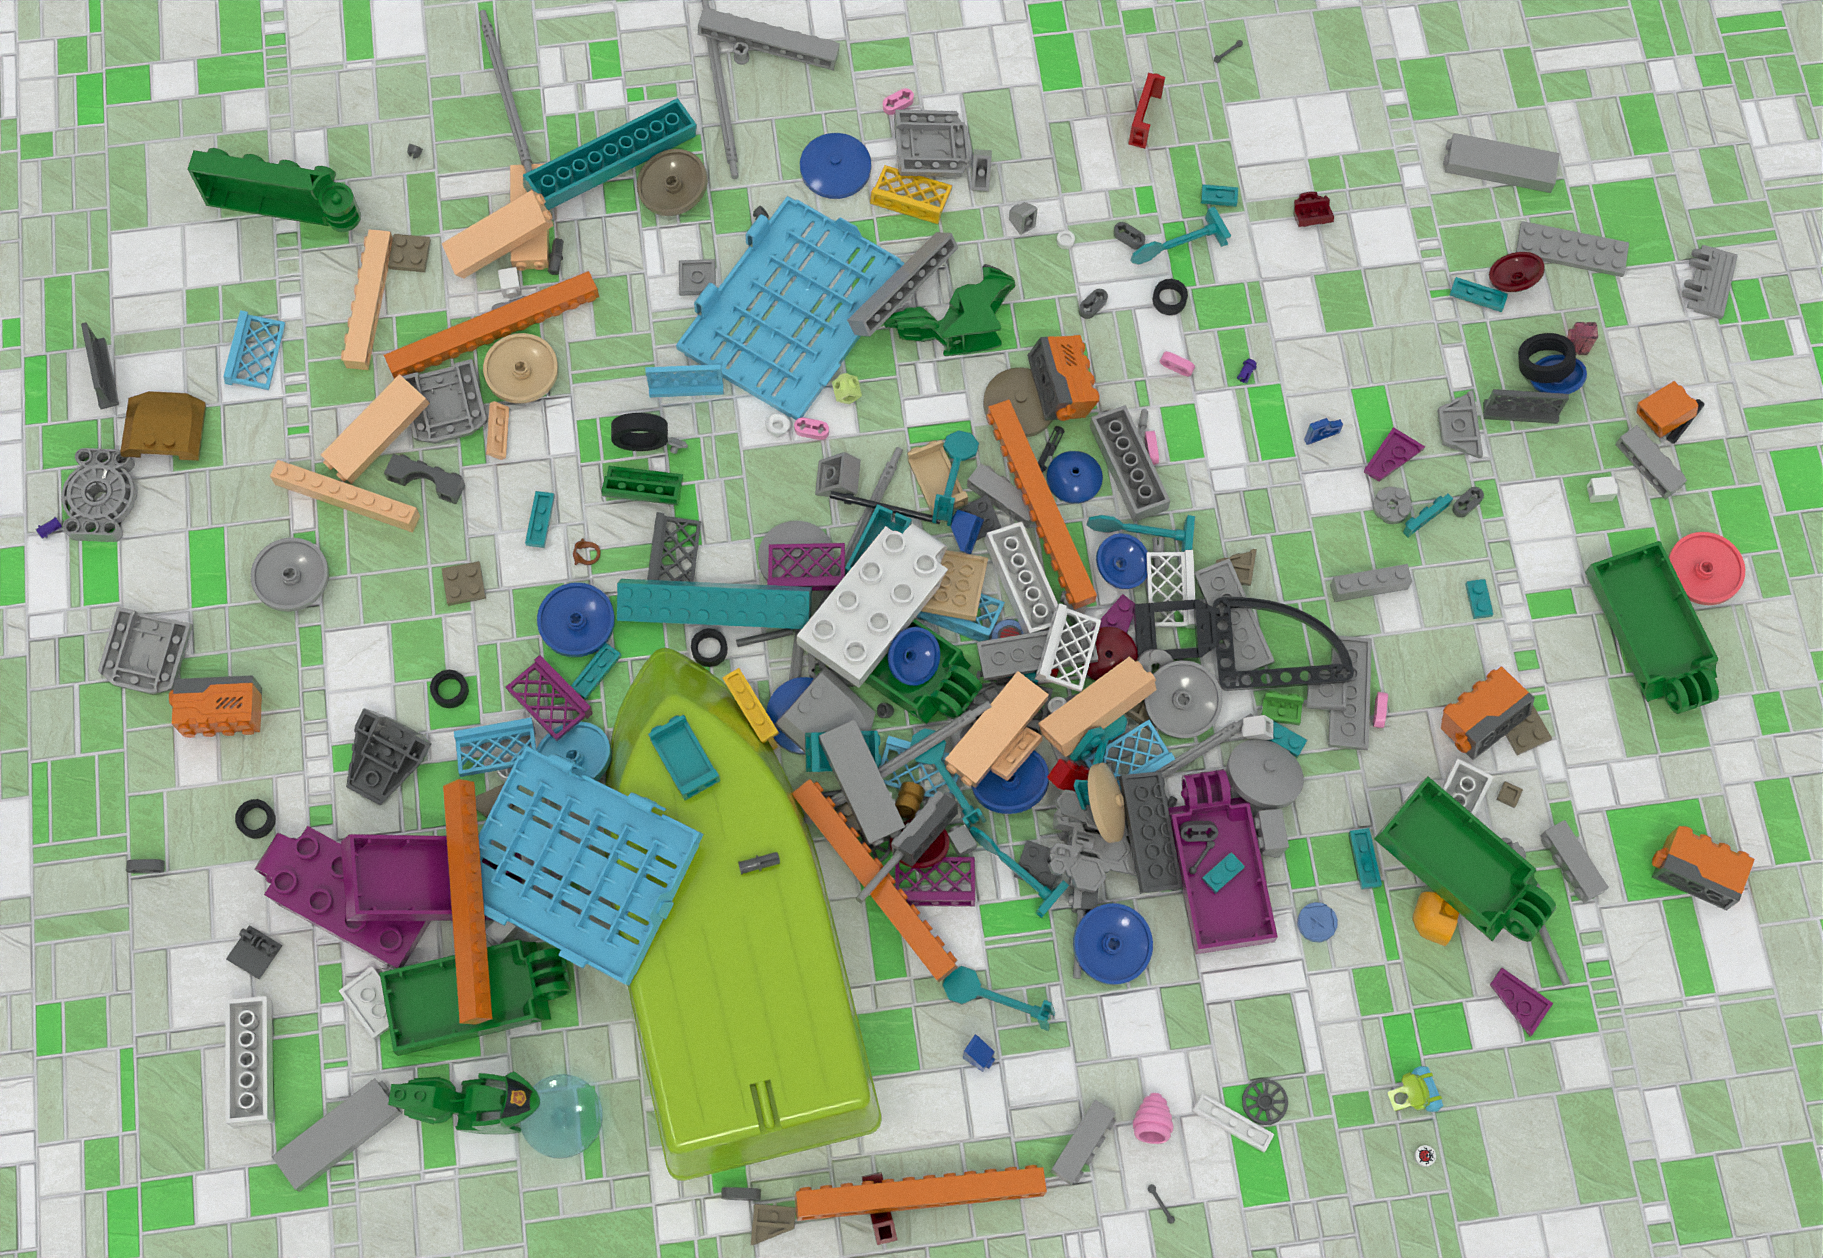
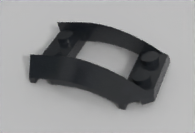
M1199 599L1134 604L1132 614H1134L1138 657L1146 650L1157 649L1154 612L1194 609L1196 648L1165 649L1164 651L1172 659L1203 657L1217 647L1214 607L1201 602Z

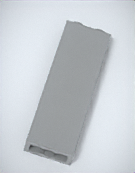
M1453 133L1452 138L1447 140L1446 150H1448V155L1445 154L1443 165H1446L1445 173L1551 193L1555 186L1560 153Z
M853 720L819 735V743L868 846L873 844L875 847L884 843V838L891 836L893 839L899 836L905 825L856 721Z
M375 1078L272 1156L295 1190L298 1192L302 1191L402 1114L397 1107L388 1105L389 1095L386 1092L389 1089L383 1081L378 1082Z

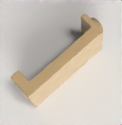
M942 440L931 441L926 446L921 448L915 447L907 453V461L932 515L936 494L944 495L952 467L943 448ZM957 478L951 496L955 498L954 509L968 504V495L966 491L962 490Z

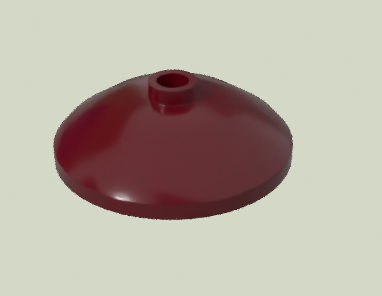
M1515 252L1498 259L1490 268V282L1495 288L1505 292L1527 290L1538 283L1545 272L1544 262L1538 255L1531 252Z
M1116 627L1099 628L1095 641L1098 662L1089 663L1087 675L1094 681H1097L1129 656L1136 662L1138 659L1137 647L1131 636ZM1107 651H1111L1113 653V656L1111 658H1107L1105 656V653Z
M913 819L904 821V825L910 823ZM944 829L913 866L902 860L899 862L911 868H928L938 864L945 858L949 850L947 831ZM890 838V849H891V852H892V846H891V844H892V841H893L892 838Z

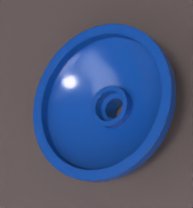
M1561 354L1547 356L1535 364L1540 366L1555 365L1562 362L1565 356ZM1576 358L1575 369L1567 378L1554 383H1538L1531 380L1530 382L1539 392L1571 394L1584 385L1587 379V370L1585 365Z
M1081 451L1061 453L1052 460L1047 470V484L1050 491L1058 499L1067 503L1079 504L1089 501L1099 492L1102 485L1103 474L1100 465L1092 456ZM1077 470L1079 473L1074 474L1072 471Z
M1124 533L1111 535L1098 548L1096 555L1098 570L1103 579L1113 587L1119 589L1135 588L1147 578L1146 553L1148 551L1143 543L1134 536Z
M919 627L906 628L898 633L893 639L888 652V663L892 674L898 681L907 685H920L928 681L935 674L940 661V648L936 638L928 630Z

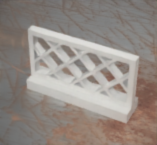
M1193 550L1146 553L1148 603H1154L1152 597L1157 592L1165 599L1163 602L1172 601L1170 598L1176 592L1182 596V600H1195ZM1172 557H1181V564L1177 569L1168 562ZM1151 558H1159L1164 563L1156 569L1151 564ZM1165 564L1173 571L1168 578L1159 572ZM1175 573L1182 580L1178 587L1169 581ZM1156 574L1164 580L1158 588L1152 583V578ZM1166 583L1174 589L1168 597L1160 590ZM1194 609L1178 610L1183 615V622H1175L1171 618L1176 611H1172L1169 615L1165 612H1160L1166 618L1162 622H1155V628L1187 627V629H1194Z
M1059 603L1053 613L1035 679L1039 681L1046 680L1081 692L1101 620L1067 609L1066 605ZM1067 615L1073 616L1077 624L1069 627L1066 621ZM1086 622L1095 624L1094 630L1087 633L1083 624ZM1079 626L1084 635L1076 639L1071 629ZM1068 631L1073 641L1064 644L1061 635ZM1086 638L1089 648L1083 651L1078 641ZM1071 644H1075L1079 653L1073 656L1070 655L1066 648ZM1063 649L1067 659L1059 662L1056 653ZM1081 655L1085 663L1084 666L1078 668L1073 659ZM1070 661L1074 671L1066 674L1062 664ZM1058 667L1063 676L1060 678L1050 676L1051 670ZM1076 673L1080 679L1079 685L1072 684L1068 676Z

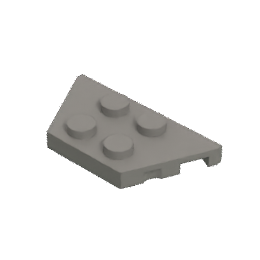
M1470 390L1464 396L1457 397L1451 403L1438 408L1442 445L1476 458H1482L1483 450L1474 392Z

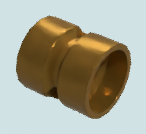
M904 782L901 784L895 801V806L901 817L907 819L915 818L925 795V789L914 782Z

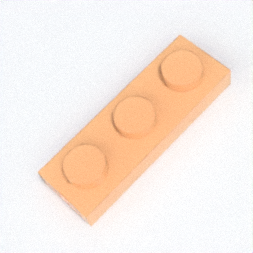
M495 401L489 405L486 455L503 460L506 458L509 407Z
M1026 727L991 767L992 772L1008 781L1042 742V735Z

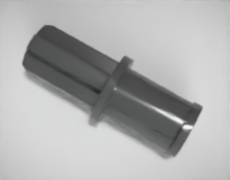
M559 238L554 239L552 252L549 254L548 273L552 275L559 274L560 263L563 260L562 249L564 241Z
M777 852L760 857L756 855L755 858L738 861L741 875L755 870L762 871V868L780 863Z

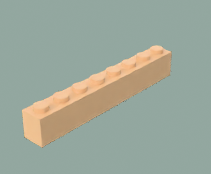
M369 229L368 236L364 238L365 251L361 253L362 266L358 269L359 281L354 288L356 296L355 301L351 303L352 316L348 318L349 331L345 334L344 338L346 346L345 350H342L341 360L346 368L369 370L393 241L390 231Z
M277 460L270 474L272 481L277 486L412 533L420 518L416 507Z

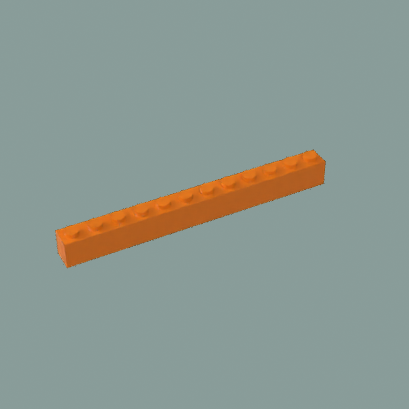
M587 271L384 354V357L394 379L399 374L405 376L417 372L420 373L428 367L440 365L445 360L457 358L462 353L474 351L479 346L491 344L494 340L509 336L513 332L525 330L530 325L542 323L547 318L559 316L564 311L576 309L581 304L593 302L599 297L598 289L590 272Z
M1008 399L989 406L986 419L988 424H992L994 428L993 434L996 441H1000L1001 453L1003 457H1007L1008 469L1010 473L1015 475V485L1023 493L1021 495L1025 506L1028 505L1030 509V519L1032 522L1035 521L1037 525L1036 532L1038 537L1042 538L1045 543L1043 547L1046 554H1050L1052 559L1051 566L1054 571L1058 572V581L1061 588L1066 590L1067 594L1065 596L1068 604H1072L1075 610L1094 603L1097 594L1010 400Z
M458 779L444 785L443 792L459 1019L462 1024L476 1025L491 1020L492 1009L475 784L473 781Z
M809 779L792 793L793 797L865 888L884 867L877 857L875 859L871 857L869 853L872 850L865 842L863 844L860 843L857 839L860 835L854 827L849 829L846 825L847 818L841 811L839 813L835 811L833 807L836 804L829 796L825 798L821 793L824 791L817 781L813 783ZM888 873L870 895L934 978L940 982L958 968L955 964L958 960L951 951L947 953L943 949L944 942L938 935L936 937L932 935L930 931L933 928L926 919L923 922L918 917L920 914L919 910L914 904L910 906L907 903L906 899L908 896L902 889H896L893 885L896 881Z
M1037 1165L1025 1166V1169L1017 1170V1167L1005 1168V1171L999 1172L996 1169H988L984 1173L976 1174V1171L964 1172V1175L956 1176V1173H947L943 1175L944 1177L938 1178L935 1175L923 1176V1179L915 1180V1177H906L902 1179L903 1181L894 1182V1179L882 1180V1183L874 1184V1181H865L861 1185L853 1186V1183H844L840 1185L841 1187L832 1188V1185L820 1186V1189L812 1190L811 1187H803L796 1191L794 1196L797 1221L1043 1197L1047 1193L1044 1168H1037Z

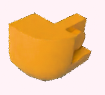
M1423 892L1419 895L1412 921H1414L1415 928L1420 933V936L1446 946L1455 931L1459 912L1437 893Z

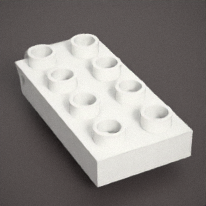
M911 524L903 534L898 531H892L885 526L798 633L797 645L860 688L888 653L896 635L908 628L939 589L941 581L948 570L940 564L947 546L916 524Z

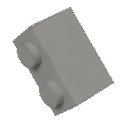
M846 452L819 460L815 495L830 497L831 491L856 495L861 460Z
M1282 809L1258 811L1253 818V822L1257 831V841L1261 855L1279 858L1289 848Z

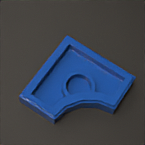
M1327 418L1311 423L1304 438L1306 445L1339 434L1343 427L1341 419L1328 421Z

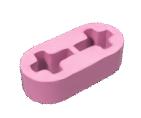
M904 88L886 97L883 100V111L888 115H893L895 110H903L909 107L914 100L913 92L910 89Z
M1164 352L1160 359V363L1164 367L1184 376H1191L1195 369V365L1192 362L1171 352Z
M798 418L794 423L795 432L799 436L824 440L829 435V426L826 422L809 418ZM802 424H805V428L803 430H800V426H802ZM820 427L824 429L821 434L818 433Z
M1145 431V448L1153 465L1159 464L1155 431Z
M1377 692L1373 727L1384 728L1388 693Z

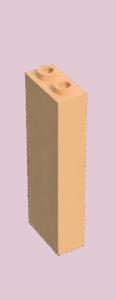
M531 164L532 170L544 164ZM510 165V203L527 193L523 187V174L526 173L523 165ZM549 229L511 251L512 267H516L519 271L526 269L543 270L549 267Z
M531 190L443 242L442 246L454 274L464 279L553 227L554 225L551 220L553 217L545 207L546 201L542 194Z
M399 374L321 454L325 459L323 463L330 470L335 468L338 471L336 475L343 482L348 480L352 484L430 403Z
M1129 656L1039 722L1041 734L1064 757H1067L1073 752L1088 730L1098 727L1105 729L1157 690L1155 685L1156 679L1151 672L1147 673L1140 662H1135Z
M1017 671L990 704L992 707L984 711L945 758V768L951 774L955 775L956 773L959 775L965 785L969 787L972 785L976 788L995 762L1047 702L1049 694Z

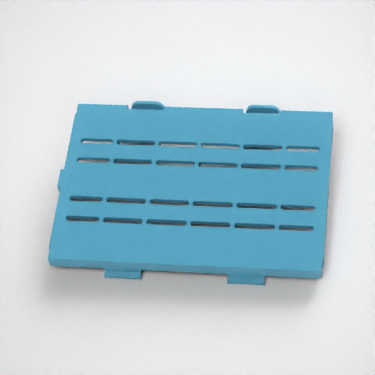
M787 196L770 220L760 214L747 231L746 244L749 245V248L720 287L717 288L714 284L708 283L694 302L695 312L698 314L701 312V315L696 317L678 341L676 348L684 353L685 356L701 365L721 364L724 379L788 417L797 420L805 415L861 337L854 334L847 320L905 263L897 256L862 237L857 226L840 217L834 221L803 202ZM815 223L805 238L801 237L809 225ZM829 231L830 233L819 247L816 246L824 234ZM798 243L799 246L796 248V250L793 252V254L790 256L787 262H784L786 256L789 254V252L792 250L795 244ZM860 249V251L857 253V255L854 257L851 263L848 264L847 261L853 255L855 250ZM811 252H814L813 256L802 269V271H799L798 269L807 259L809 254ZM874 257L875 260L869 266L867 271L863 273L862 270L868 264L870 259ZM778 268H781V270L770 283V285L766 287V283L769 281V279L772 277L775 271ZM845 270L833 288L830 289L829 286L839 272ZM795 276L796 279L785 292V294L783 296L780 295L784 288L787 286V284L790 282V280ZM857 278H859V282L853 288L848 297H844V295L849 290L854 281ZM760 292H763L762 296L759 298V300L756 302V304L753 306L750 312H748L747 309L749 308V306L752 304V302L755 300ZM823 294H826L827 296L816 309L814 314L811 313L812 309L815 307V305L823 296ZM775 301H778L777 305L771 311L766 320H762V318L773 305V303ZM838 303H842L829 323L826 322ZM741 317H745L731 337L728 336ZM809 319L797 337L793 338V335L804 320ZM756 326H760L755 335L745 346L744 343L748 339L750 334L753 332ZM820 328H824V330L821 332V334L819 335V337H818V338L816 339V341L813 343V345L811 346V348L808 347L809 343H810L811 340L814 338V336L817 334V332L819 331V329H820ZM727 342L716 358L711 360L721 344ZM791 344L778 363H774L785 346ZM742 351L732 366L726 369L736 353ZM806 353L792 373L789 372L801 354ZM768 369H772V371L765 379V381L762 383V385L760 387H757L758 383L766 374ZM788 378L776 396H772L782 380Z
M525 746L522 754L518 756L478 835L484 915L504 926L508 921L561 950L559 956L581 968L588 964L619 982L630 985L662 920H666L674 904L672 900L704 834L664 814L661 817L651 812L653 807L663 811L666 808L646 797L635 793H630L629 796H626L584 774L581 777L571 772L573 767L584 772L587 769L567 758L554 753L548 757ZM523 786L535 793L532 797L520 791L518 787ZM546 798L562 806L561 811L543 803L542 799ZM513 804L525 810L524 815L510 809L509 805ZM570 812L590 820V824L587 825L571 817ZM537 816L552 824V829L534 821L533 817ZM601 826L619 835L618 839L616 840L600 832L598 827ZM564 830L582 839L580 844L561 835V831ZM494 840L506 846V851L491 844V841ZM631 841L647 849V854L645 855L628 846L626 842ZM589 845L609 853V858L590 850ZM517 852L535 862L532 866L516 858L515 853ZM659 855L676 864V869L657 861L655 857ZM485 858L498 865L497 869L495 870L482 863V859ZM621 859L638 868V872L635 873L617 864V860ZM546 867L563 876L562 880L560 881L543 872L542 868ZM506 871L525 879V883L522 884L505 874ZM650 874L667 883V887L664 888L648 880L646 875ZM575 882L592 891L590 896L575 889L570 883ZM536 885L554 896L550 899L533 890V887ZM599 897H603L620 906L619 911L600 902ZM564 900L581 909V914L563 906L561 901ZM628 912H632L647 920L649 924L646 926L627 915ZM592 915L611 925L610 929L608 930L591 921L589 917ZM621 930L638 939L639 944L637 945L623 938L618 932Z

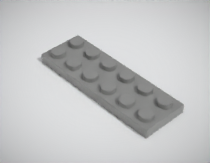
M1522 221L1516 252H1531L1538 255L1545 262L1623 277L1629 242Z
M1230 558L1194 572L1206 603L1212 607L1213 602L1217 598H1247ZM1219 603V606L1216 607L1220 609V616H1224L1223 610L1226 606H1223V603ZM1230 608L1236 671L1258 670L1275 662L1252 609ZM1220 621L1217 627L1220 630H1226L1228 623ZM1223 639L1224 645L1227 649L1230 646V642L1226 639Z
M1091 623L1083 624L1087 633L1092 631ZM1079 626L1071 629L1076 639L1084 635ZM1049 630L977 642L976 645L984 681L1014 676L1017 671L1021 674L1037 672ZM1068 631L1061 635L1064 644L1073 641ZM1086 638L1078 641L1083 651L1089 648ZM1075 644L1066 647L1071 656L1079 653ZM1095 645L1092 652L1090 663L1098 662V655ZM1063 649L1057 651L1056 656L1059 662L1067 659ZM1081 655L1073 659L1076 665L1085 663ZM1070 661L1062 664V667L1072 666Z
M1338 636L1352 660L1354 674L1352 679L1347 682L1346 711H1329L1328 747L1368 750L1372 638ZM1332 646L1331 665L1342 664Z

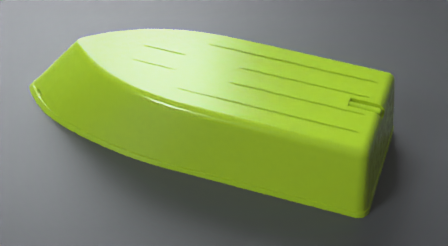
M660 648L644 663L630 685L618 710L611 736L612 758L606 771L605 785L626 796H629L630 793H635L646 797L666 808L663 811L653 807L651 812L661 817L664 814L704 834L672 900L674 904L666 920H662L636 975H634L630 985H628L666 1167L672 1178L678 1181H687L872 1134L880 1127L882 1115L819 858L808 824L805 823L803 810L792 795L794 792L792 785L768 741L763 744L761 743L727 685L687 656L673 649ZM677 715H685L689 726L720 777V782L685 801L648 735L654 727L669 723V720ZM604 828V834L616 840L618 839L619 835ZM631 841L626 842L628 846L645 855L647 854V849ZM604 851L605 857L609 858L610 854ZM775 852L778 853L779 864L762 868V871L755 870L741 875L738 861L752 859L756 855L760 857ZM659 855L655 857L657 861L676 869V864ZM621 859L617 860V864L635 873L638 872V868ZM650 874L646 875L648 880L664 888L667 887V883ZM610 901L611 907L619 911L620 906ZM628 912L627 915L646 926L649 924L647 920L632 912ZM621 930L618 932L623 938L637 945L639 944L638 939Z

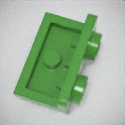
M1270 691L1265 693L1263 697L1261 715H1265L1277 723L1300 725L1304 698L1299 697L1297 694L1281 695L1279 692Z

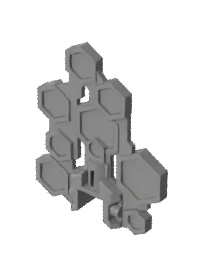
M1064 790L1055 801L1057 811L1053 818V828L1067 831L1069 835L1067 845L1056 843L1050 848L1049 858L1051 862L1048 864L1051 874L1061 876L1065 872L1067 877L1071 878L1075 889L1094 893L1106 879L1105 873H1108L1109 870L1137 876L1132 847L1126 838L1128 836L1130 840L1126 815L1122 840L1108 843L1101 834L1085 832L1082 823H1085L1087 828L1098 830L1091 806L1087 805L1086 809L1082 810L1076 792ZM1080 852L1095 854L1098 858L1080 855Z

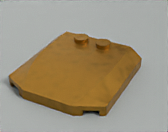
M148 391L128 398L120 451L121 457L141 458V454L179 455V460L199 461L206 403L188 393Z

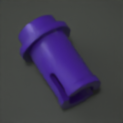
M1249 358L1243 362L1244 366L1237 376V379L1242 383H1248L1253 370L1257 369L1256 361Z
M54 517L44 525H38L39 528L35 530L42 539L44 537L47 539L49 534L62 528L57 518Z

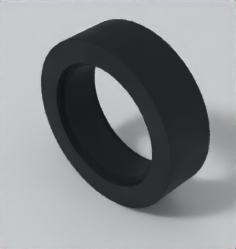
M1556 333L1537 334L1526 339L1519 348L1520 372L1531 381L1538 383L1558 382L1567 378L1575 369V346L1570 339ZM1543 350L1557 351L1565 356L1562 362L1551 366L1536 365L1529 360L1534 353Z
M623 414L616 417L611 423V441L615 446L629 451L659 449L668 442V423L664 418L655 414ZM635 431H644V432H647V433H633V432H635Z

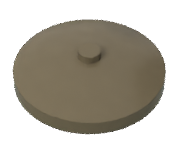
M670 149L660 152L645 163L638 175L637 192L639 198L648 210L658 215L675 216L692 209L704 196L708 185L707 171L702 161L690 151Z
M1011 368L997 374L986 387L983 400L985 415L988 414L989 406L1009 399L1026 438L1041 433L1052 423L1053 420L1045 421L1031 369Z

